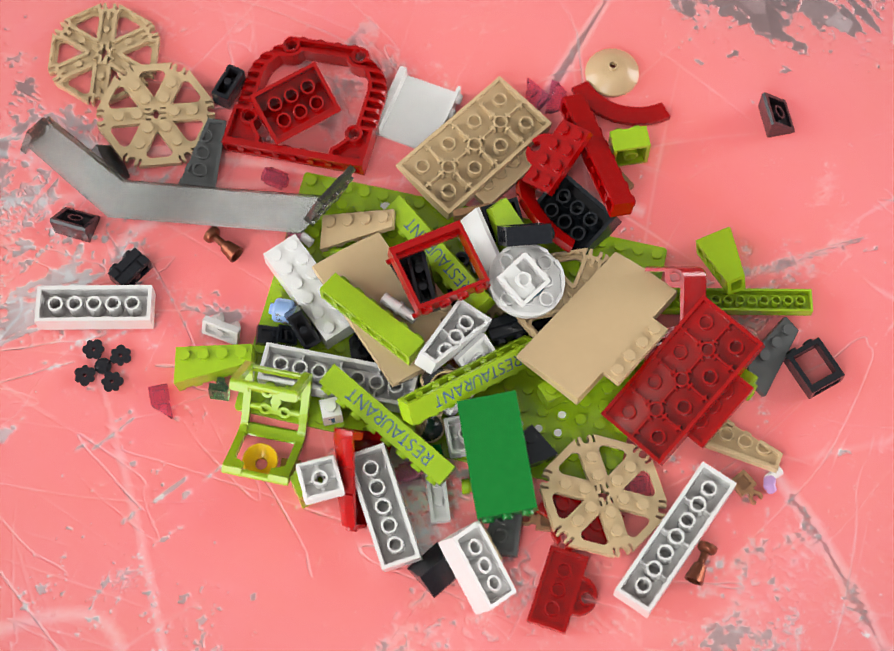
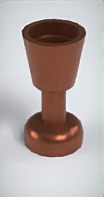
M217 226L210 227L204 234V241L207 243L216 242L231 263L238 260L243 253V248L219 236L220 229Z
M700 540L697 545L698 550L701 552L698 561L692 564L684 577L688 582L698 586H702L704 583L707 569L705 563L708 556L715 555L718 550L712 543Z

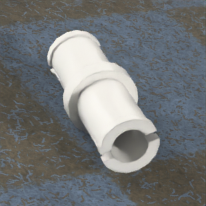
M387 292L380 300L381 304L394 311L393 314L396 316L399 315L410 322V324L415 322L416 319L412 317V314L415 312L405 306L403 301L399 302Z

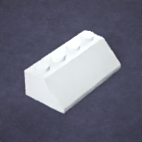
M477 207L460 221L488 275L490 265L499 254V251L480 208ZM470 262L472 272L476 273L472 263Z
M479 520L438 542L476 615L491 611L517 592Z

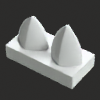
M223 312L214 314L211 317L205 315L202 320L203 334L230 344H238L240 342L241 325L239 321L224 322Z

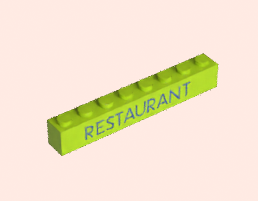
M400 195L385 209L395 210V225L399 228L397 232L404 239L407 237L410 240L433 231L409 202ZM444 242L425 250L432 265V272L436 276L440 275L443 278L441 282L448 289L457 290L478 281ZM487 290L479 294L476 292L472 293L463 300L483 314L495 304Z
M524 335L397 399L403 421L413 426L419 425L423 420L437 416L439 412L447 408L454 407L457 401L470 399L472 395L483 392L488 387L499 384L503 379L514 376L519 371L528 368L516 356L533 338Z
M335 364L319 381L322 385L320 389L328 396L333 394L337 398L335 402L343 409L347 406L352 411L350 413L352 417L358 422L362 419L367 423L365 428L372 434L377 432L381 435L382 438L380 440L386 446L390 447L392 445L397 449L395 453L403 460L409 459L412 462L410 466L418 473L423 471L427 475L425 479L433 486L438 484L441 487L456 469L453 464Z

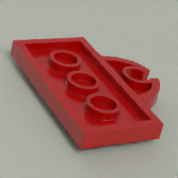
M562 119L553 134L545 133L536 136L531 141L536 146H541L537 151H533L531 147L527 146L526 158L531 167L522 181L543 193L553 196L593 134Z
M557 494L552 496L557 514L562 519L567 518L583 502ZM541 500L538 505V511L535 512L548 518L543 500ZM598 515L581 533V537L586 541L605 545L608 541ZM550 528L551 537L558 546L561 542L562 534L557 537L556 533L560 528H557L554 533L552 528ZM567 543L565 546L566 550H577L575 548L568 547L570 543Z
M553 545L550 546L526 620L527 623L565 635L571 616H584L595 608V604H585L581 599L584 594H589L593 599H598L596 586L590 579L584 576L589 557Z

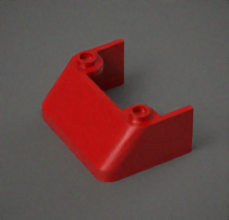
M645 267V272H665L666 284L670 287L680 288V321L702 295L706 296L707 275L701 267ZM676 326L668 328V333L664 336V339L671 333V331ZM661 339L656 346H659L664 339Z

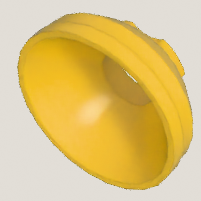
M254 444L244 452L242 457L244 462L243 468L246 470L269 474L271 468L278 466L277 453L268 444ZM263 459L267 461V466L264 469H258L256 467L258 460Z

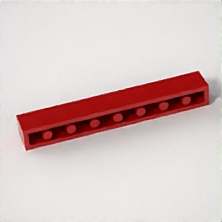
M583 94L563 96L559 110L564 120L593 134L581 152V157L609 216L630 215L636 204L635 197L631 194L628 182L625 181L622 170L616 163L615 155L610 151L609 143L605 140L602 129L596 122V116L592 113L589 102L586 101Z

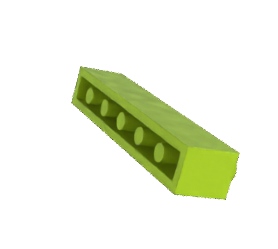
M334 273L320 288L321 298L406 364L410 365L418 357L419 352L424 347L423 337L409 330V327L403 321L399 322L389 310H383L376 300L365 296L359 287L355 288L346 277Z

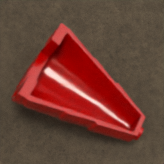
M334 427L335 457L345 492L344 496L338 497L342 526L346 527V531L357 532L358 529L366 528L367 522L355 487V452L383 443L380 440L382 436L377 432L372 434L370 431ZM392 445L390 447L386 446L388 453H390Z

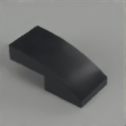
M258 324L256 327L255 345L265 346L266 342L285 346H296L297 337L289 325L279 324L275 327Z

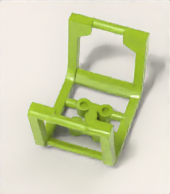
M245 360L229 381V390L243 392L240 426L222 463L221 473L288 486L290 482L289 476H292L306 438L313 381L312 373L303 372L301 374L256 365L252 361ZM256 371L297 379L293 387L286 385L283 388L275 386L270 381L265 384L254 382V376ZM253 391L261 393L267 399H264L262 402L252 401ZM298 400L301 401L300 410L293 409L292 405L288 402H285L281 405L282 401H290L297 403ZM251 408L259 410L264 415L270 413L279 415L281 418H288L289 416L298 417V431L251 422ZM246 435L294 444L286 465L271 468L269 474L243 469L244 462L238 459L237 456Z

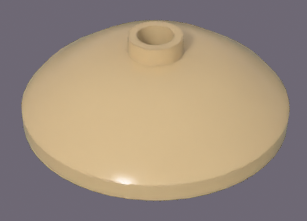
M615 48L603 49L589 58L585 67V78L600 95L620 97L632 91L636 86L639 78V67L635 59L627 52Z

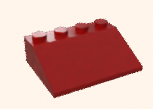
M315 61L249 96L255 111L276 145L342 111Z

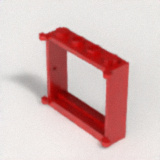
M460 220L388 249L389 259L386 260L387 265L392 264L415 311L412 314L413 319L418 318L421 314L428 315L434 311L433 309L438 307L445 308L455 300H465L472 293H482L491 286L489 284L490 279ZM459 237L480 280L420 304L399 260Z

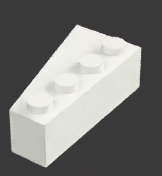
M457 300L419 352L414 364L432 374L465 348L477 335L487 331L492 319L465 301Z

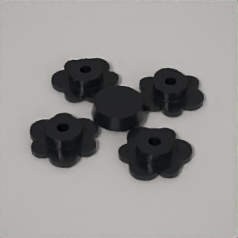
M88 340L87 345L82 347V352L86 354L88 359L94 358L97 361L94 368L88 367V365L76 368L74 371L75 381L77 383L80 382L81 386H88L89 382L95 380L94 375L97 371L99 374L104 375L101 383L104 385L106 392L118 391L119 386L123 385L124 380L118 372H111L112 363H117L118 366L129 363L131 361V350L122 344L118 345L116 349L111 350L112 355L109 360L101 358V353L105 350L101 340Z

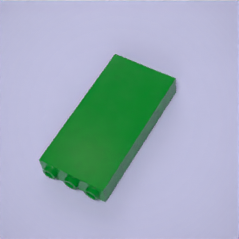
M516 390L457 401L477 519L480 522L482 521L483 524L495 522L494 519L497 518L510 520L515 518L514 515H534V512L538 511Z

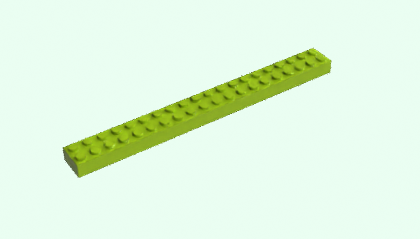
M673 288L677 291L676 298L662 314L680 315V288ZM723 288L706 289V297L728 315L811 316L813 313L812 289L746 288L729 296Z

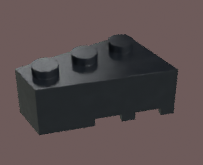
M425 250L399 260L420 304L438 297L429 258ZM390 264L391 269L393 270V272H394L395 275L397 276V274H396V272H395V270H394L392 264ZM441 307L433 309V312L441 310Z
M532 424L524 430L530 468L539 466L558 456V453Z

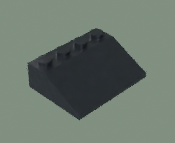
M568 174L553 196L543 193L537 200L546 216L563 232L575 239L572 250L588 248L589 252L590 249H594L608 238L622 223L618 217H610L605 206Z

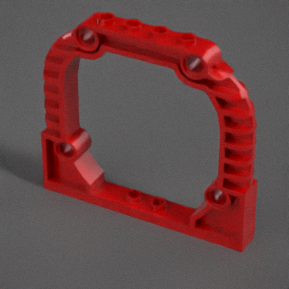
M287 37L283 44L276 45L272 50L263 52L252 63V67L248 71L241 90L238 104H234L221 141L225 151L365 176L377 138L376 131L388 94L385 75L378 65L370 59L368 50L363 47L344 45L340 42H326L322 39L314 40L307 37ZM306 60L349 67L353 75L367 79V92L356 125L346 128L345 139L330 147L328 154L309 151L306 148H292L289 145L281 146L264 143L257 130L260 129L262 122L249 100V96L265 88L272 73L282 65L297 66Z

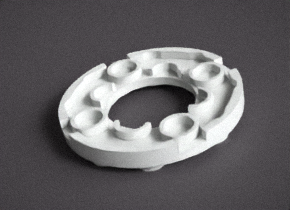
M539 245L504 248L494 258L488 271L489 284H491L489 292L494 302L503 311L518 318L532 319L549 313L560 301L565 288V275L560 262L547 249ZM526 252L535 258L539 268H543L549 274L548 278L551 282L544 287L541 294L532 298L521 308L496 280V277L518 256Z

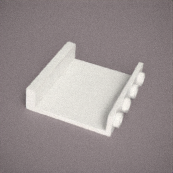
M400 66L388 91L376 135L415 149L456 114L455 108L457 104H461L463 99L461 86H457L454 92L411 77L407 74V68Z

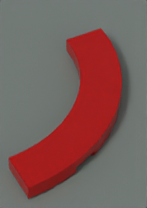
M588 81L571 89L574 95H584L586 101L589 102L591 111L595 115L613 123L628 126L654 125L670 120L671 117L662 102L644 107L620 105L600 95Z
M520 178L516 184V195L520 198L519 204L532 223L542 222L551 224L555 232L552 242L566 252H570L575 239L563 232L546 216L537 202L535 188L525 184Z

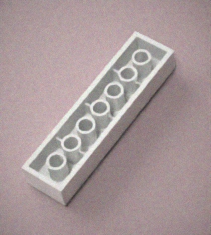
M266 342L260 364L261 366L301 374L303 372L312 373L311 396L325 399L335 396L333 394L328 396L320 389L322 385L319 381L335 364L389 411L401 413L397 399L416 390L420 379L418 375L392 388L378 365L374 362ZM258 372L257 376L258 383L265 384L270 381L275 386L283 388L286 385L293 387L297 379Z
M702 462L616 587L613 596L648 618L734 491L737 483L705 462Z

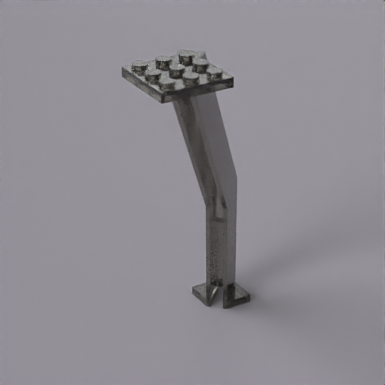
M49 116L46 119L44 117L26 132L20 148L24 154H27L30 150L33 151L103 214L110 218L303 233L310 225L314 226L320 217L331 208V205L340 199L348 185L353 181L354 177L352 175L356 171L350 165L322 195L127 180Z

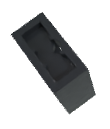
M542 222L497 226L498 245L510 247L552 243V239L555 236L554 228L551 227V224Z
M819 337L814 340L809 339L802 344V347L798 349L796 347L792 348L786 353L784 364L809 400L842 382L845 376ZM815 348L832 374L812 384L795 359Z

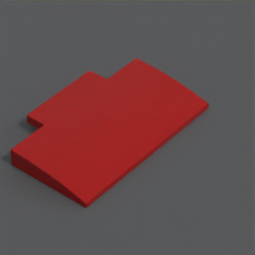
M702 295L601 412V415L661 466L687 437L703 449L753 392L754 387L741 378L740 375L765 348V345L706 296Z

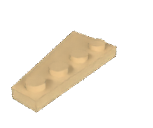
M387 209L323 215L320 240L321 252L329 251V248L335 246L337 248L344 246V243L360 241L363 237L374 235L378 232L382 234L394 230L395 210Z
M729 419L704 447L777 473L783 456L782 452L763 440H757L750 432L736 427L735 423Z

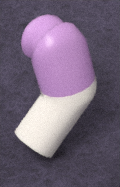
M780 466L777 473L770 471L763 478V487L768 494H773L777 491L775 486L776 479L784 474Z

